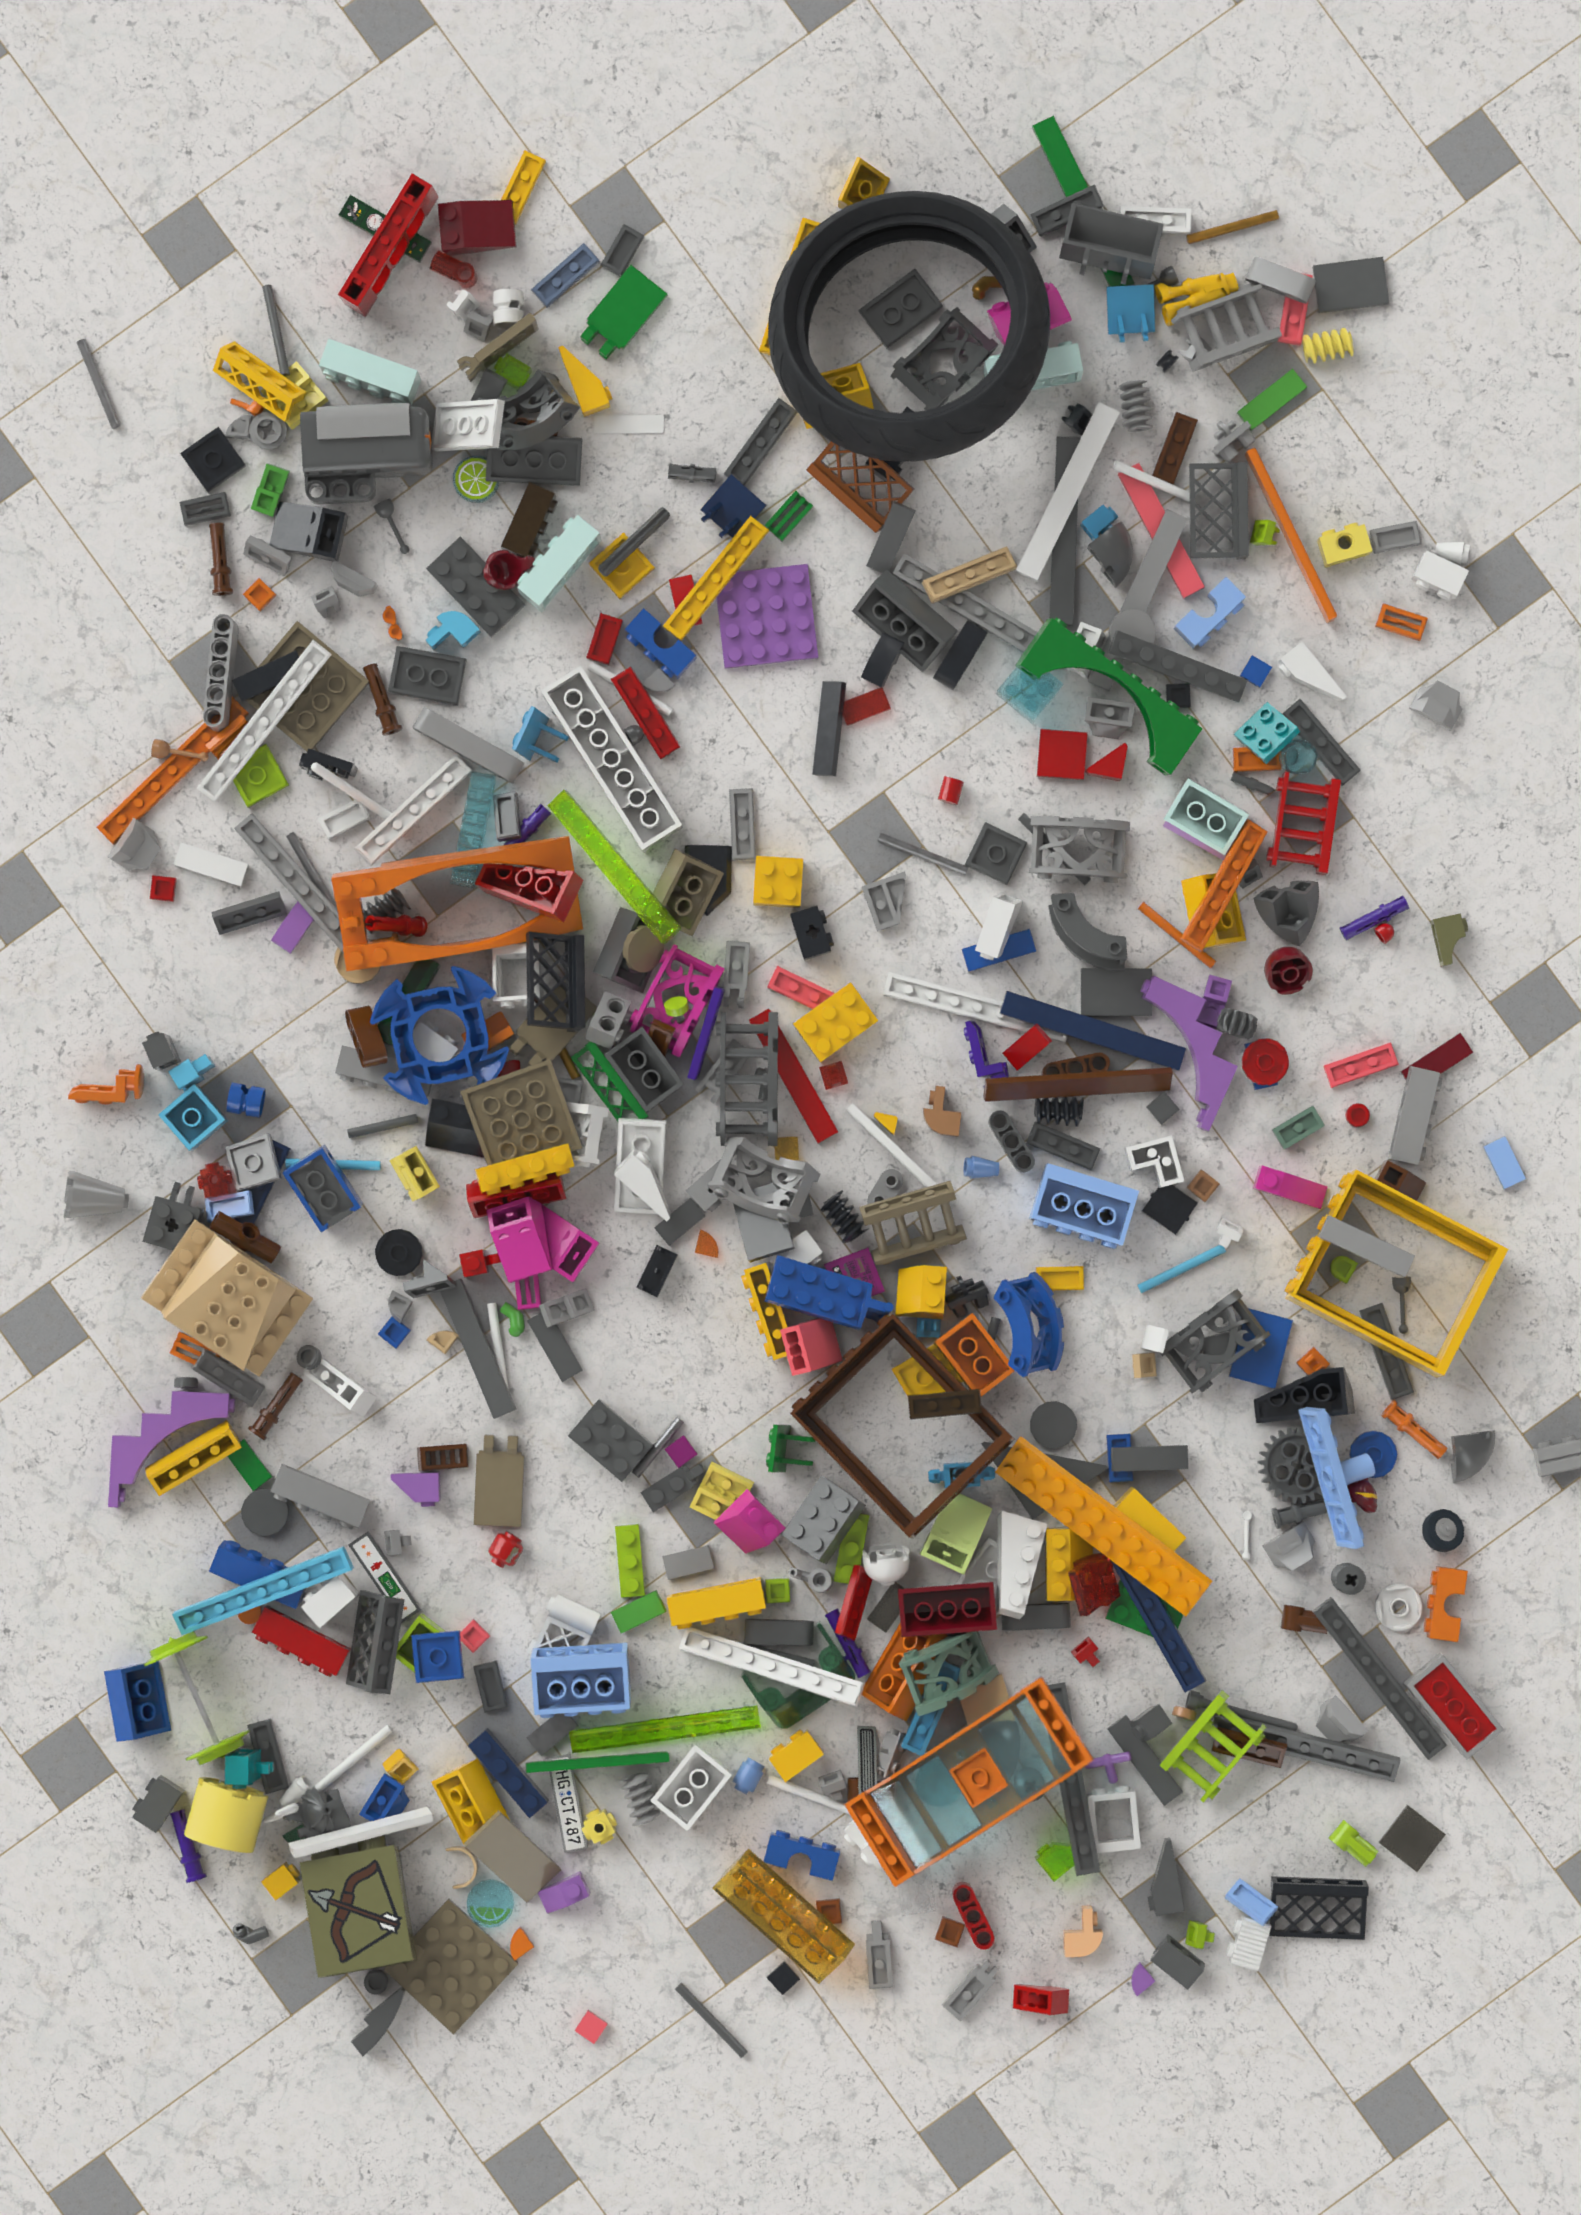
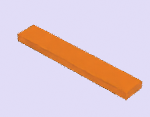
M1249 819L1244 822L1180 939L1198 952L1203 951L1268 831Z

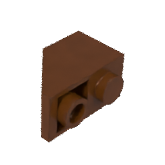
M1389 1160L1383 1162L1375 1177L1379 1182L1416 1201L1426 1185L1425 1181Z

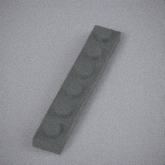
M1118 630L1115 631L1108 653L1235 702H1240L1247 683L1246 679Z

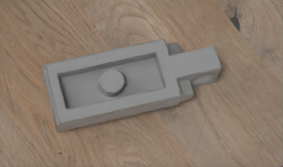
M881 1920L871 1921L872 1934H866L869 1989L893 1987L888 1933H882Z

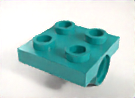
M1266 702L1234 733V736L1267 764L1300 733V730L1270 703Z

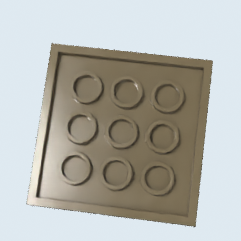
M296 621L258 668L295 650L300 657L312 640H315L332 654L276 725L307 752L308 748L313 750L366 688L369 680L301 623ZM275 688L247 700V702L258 710Z
M550 1059L460 1091L487 1165L566 1143L569 1144L570 1152L582 1148Z
M448 1899L413 1937L417 1961L386 1966L384 1971L454 2035L518 1965V1962L514 1961L513 1957L451 1899Z

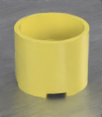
M200 1777L184 1835L192 1840L216 1848L253 1853L269 1796L249 1786L245 1789H234L232 1785L225 1784V1781L219 1783L217 1778Z

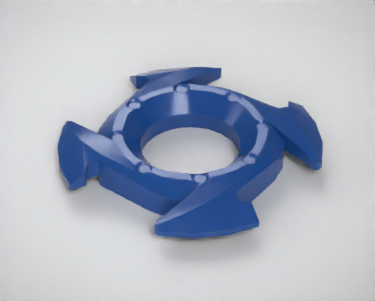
M452 966L451 971L459 988L437 987L405 995L402 992V983L396 979L382 993L375 1004L370 1019L371 1024H376L392 1017L391 1038L399 1070L395 1074L387 1073L383 1079L396 1092L407 1099L427 1105L429 1101L421 1083L441 1084L475 1076L478 1079L477 1085L497 1078L504 1067L509 1052V1047L506 1046L487 1055L488 1033L480 1001L484 997L491 999L496 992L482 978L471 971ZM433 1009L452 1011L460 1017L466 1029V1042L462 1051L453 1059L445 1062H434L426 1059L418 1052L413 1041V1030L416 1022L424 1013Z

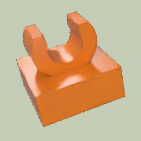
M1312 1347L1296 1362L1307 1375L1320 1369H1326L1330 1365L1315 1347Z

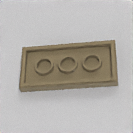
M499 1810L464 1843L467 1849L526 1903L561 1871V1868Z

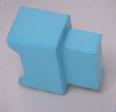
M204 1054L195 1061L187 1059L168 1072L179 1089L183 1088L185 1092L193 1084L203 1081V1074L214 1068L215 1064L210 1056L208 1057Z

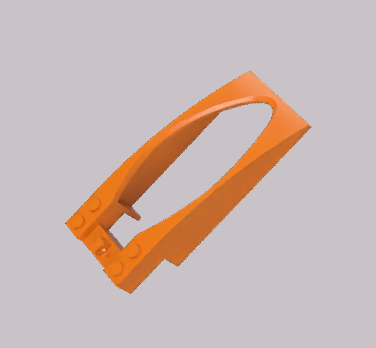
M569 836L384 862L380 867L333 874L331 879L341 929L346 971L434 959L526 942V933L528 932L560 935L582 930L583 924L577 894L564 923L540 914L530 921L494 937L431 946L400 942L396 932H393L391 937L368 940L361 900L362 897L383 895L395 887L424 874L462 865L497 863L530 866L545 870L555 869L562 872L574 871Z

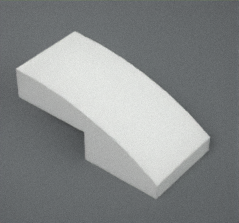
M1147 1325L1142 1348L1163 1353L1169 1330Z

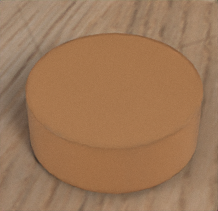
M1175 1706L1172 1712L1173 1716L1190 1721H1195L1197 1714L1196 1711L1180 1706Z

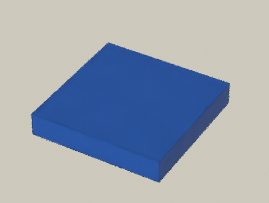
M460 1630L411 1635L416 1683L464 1679Z

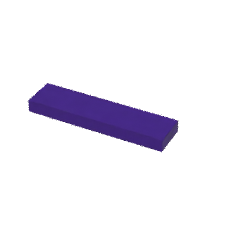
M715 986L687 1076L689 1079L696 1080L699 1078L725 992L723 987Z

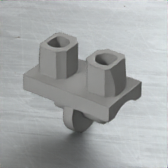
M1222 421L1217 423L1219 431L1214 434V437L1217 440L1223 436L1226 438L1212 450L1216 457L1220 455L1229 463L1239 454L1231 444L1238 440L1246 449L1255 442L1256 439L1249 430L1251 425L1248 421L1244 422L1233 432L1230 431L1236 426L1233 421H1230L1227 425Z

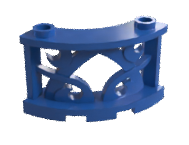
M1036 1272L1030 1273L1028 1277L1016 1280H1002L994 1295V1300L1004 1310L1012 1331V1351L1008 1365L1022 1377H1027L1029 1373L1045 1369L1050 1371L1057 1370L1064 1349V1341H1062L1064 1322L1061 1309L1057 1308L1052 1297L1054 1293L1048 1284ZM1031 1311L1037 1316L1039 1323L1037 1337L1034 1334L1030 1316Z

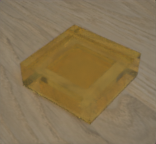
M778 1137V1145L775 1146V1160L779 1161L780 1157L799 1160L798 1137Z

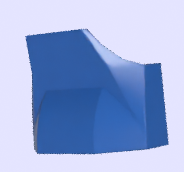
M384 1773L359 1815L368 1821H374L401 1814L410 1801L404 1791L405 1785Z

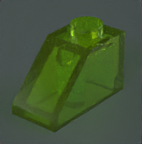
M1052 1842L1050 1845L1045 1843L1036 1851L1038 1854L1035 1856L1036 1861L1053 1882L1074 1866L1071 1845L1068 1843Z

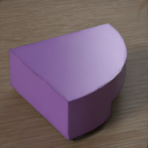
M1140 1962L1135 1966L1131 1978L1132 1988L1136 1996L1140 1995L1155 1982Z

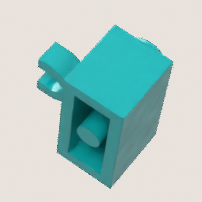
M236 1749L225 1755V1784L232 1785L234 1789H245L247 1785H252L253 1782L260 1779L261 1774L273 1772L274 1762H261V1749Z

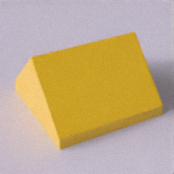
M857 157L838 199V208L843 209L861 200L884 194L890 178L862 158Z

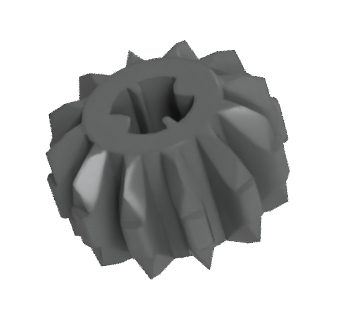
M1224 1008L1218 1016L1216 1028L1229 1035L1250 1039L1256 1032L1258 1019L1246 1012Z

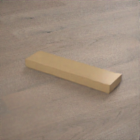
M1006 546L925 579L922 585L933 604L1014 571L1017 565Z

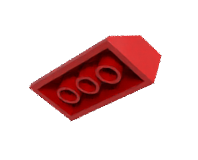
M556 1172L546 1174L547 1179L533 1182V1178L523 1181L524 1186L510 1189V1185L500 1187L501 1192L487 1195L486 1191L481 1192L478 1180L476 1179L470 1184H466L467 1202L473 1218L488 1216V1209L525 1197H530L541 1204L565 1200L566 1194L562 1175L556 1176Z

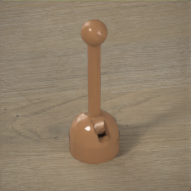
M155 739L152 744L151 755L153 758L162 759L168 756L169 753L200 758L203 762L209 758L206 752L199 754L171 749L166 741Z

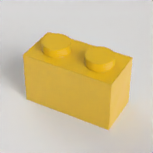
M801 1729L796 1731L789 1737L791 1739L789 1743L785 1746L780 1743L770 1751L772 1755L769 1756V1760L785 1782L824 1755L823 1750L808 1729L804 1732Z

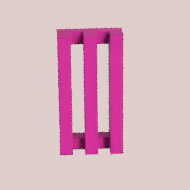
M538 1274L533 1276L536 1303L532 1304L529 1277L524 1279L527 1300L525 1305L522 1304L520 1280L515 1281L518 1310L539 1308V1305H541Z

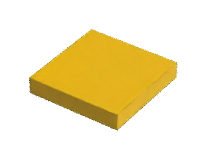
M624 532L588 563L619 599L655 569L651 562L637 548L608 576L605 577L599 572V565L628 539Z

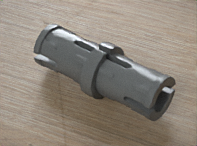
M669 463L668 479L689 480V483H694V481L715 483L716 468L695 466V464L688 466Z

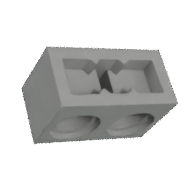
M605 991L589 1024L585 1039L611 1050L614 1042L619 1043L624 1032V1029H621L622 1025H627L631 1018L632 1012L629 1011L631 1001Z

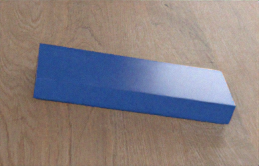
M1030 929L1010 934L1002 955L999 958H994V960L981 957V952L975 951L977 945L961 949L968 972L1036 952Z

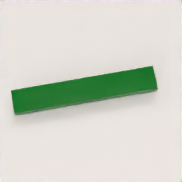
M662 1751L526 1762L525 1768L526 1773L670 1761L669 1753Z

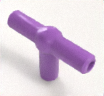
M1129 1751L1113 1755L1105 1754L1102 1757L1093 1758L1094 1760L1086 1765L1085 1768L1091 1769L1105 1766L1109 1783L1113 1784L1118 1781L1114 1764L1131 1761L1132 1756Z

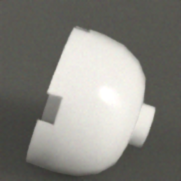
M892 1543L870 1546L869 1552L863 1551L865 1572L874 1581L881 1582V1585L890 1586L895 1584V1581L903 1578L909 1570V1548L902 1545V1549H898Z

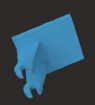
M1154 284L1106 287L1108 334H1118L1120 343L1125 342L1124 333H1141L1143 341H1148V332H1155Z
M531 706L529 711L523 716V725L520 731L513 738L512 750L531 761L533 754L536 753L558 763L560 758L536 747L535 744L541 731H545L565 741H568L569 737L546 726L550 718L537 708Z

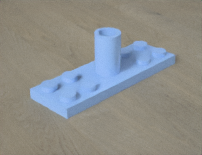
M1305 1407L1299 1409L1336 1544L1340 1547L1352 1549L1361 1548L1364 1546L1362 1540L1364 1539V1534L1361 1527L1358 1526L1356 1519L1357 1509L1351 1502L1347 1485L1374 1476L1375 1468L1373 1461L1365 1453L1340 1462L1336 1449L1338 1442L1332 1434L1330 1428L1331 1418L1328 1412L1322 1408Z

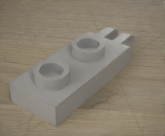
M986 1960L982 1966L977 1964L942 2004L960 2022L996 1981L993 1976L999 1969L994 1966L988 1973L986 1969L992 1963L989 1960Z

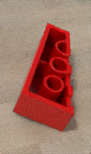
M486 863L483 865L475 885L489 895L564 923L584 880L574 871L562 872L555 869L541 870L534 869L533 867L520 868L512 865Z

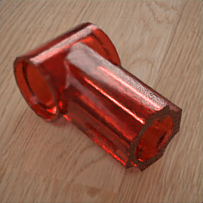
M439 250L431 261L430 270L459 283L464 288H471L477 282V273L470 263L462 262ZM463 271H471L470 278L466 280L460 279Z

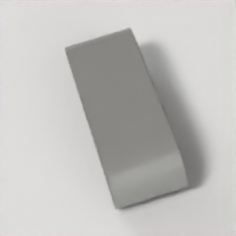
M1259 257L1254 258L1245 278L1246 281L1254 285L1261 283L1264 289L1307 304L1316 284L1315 279Z

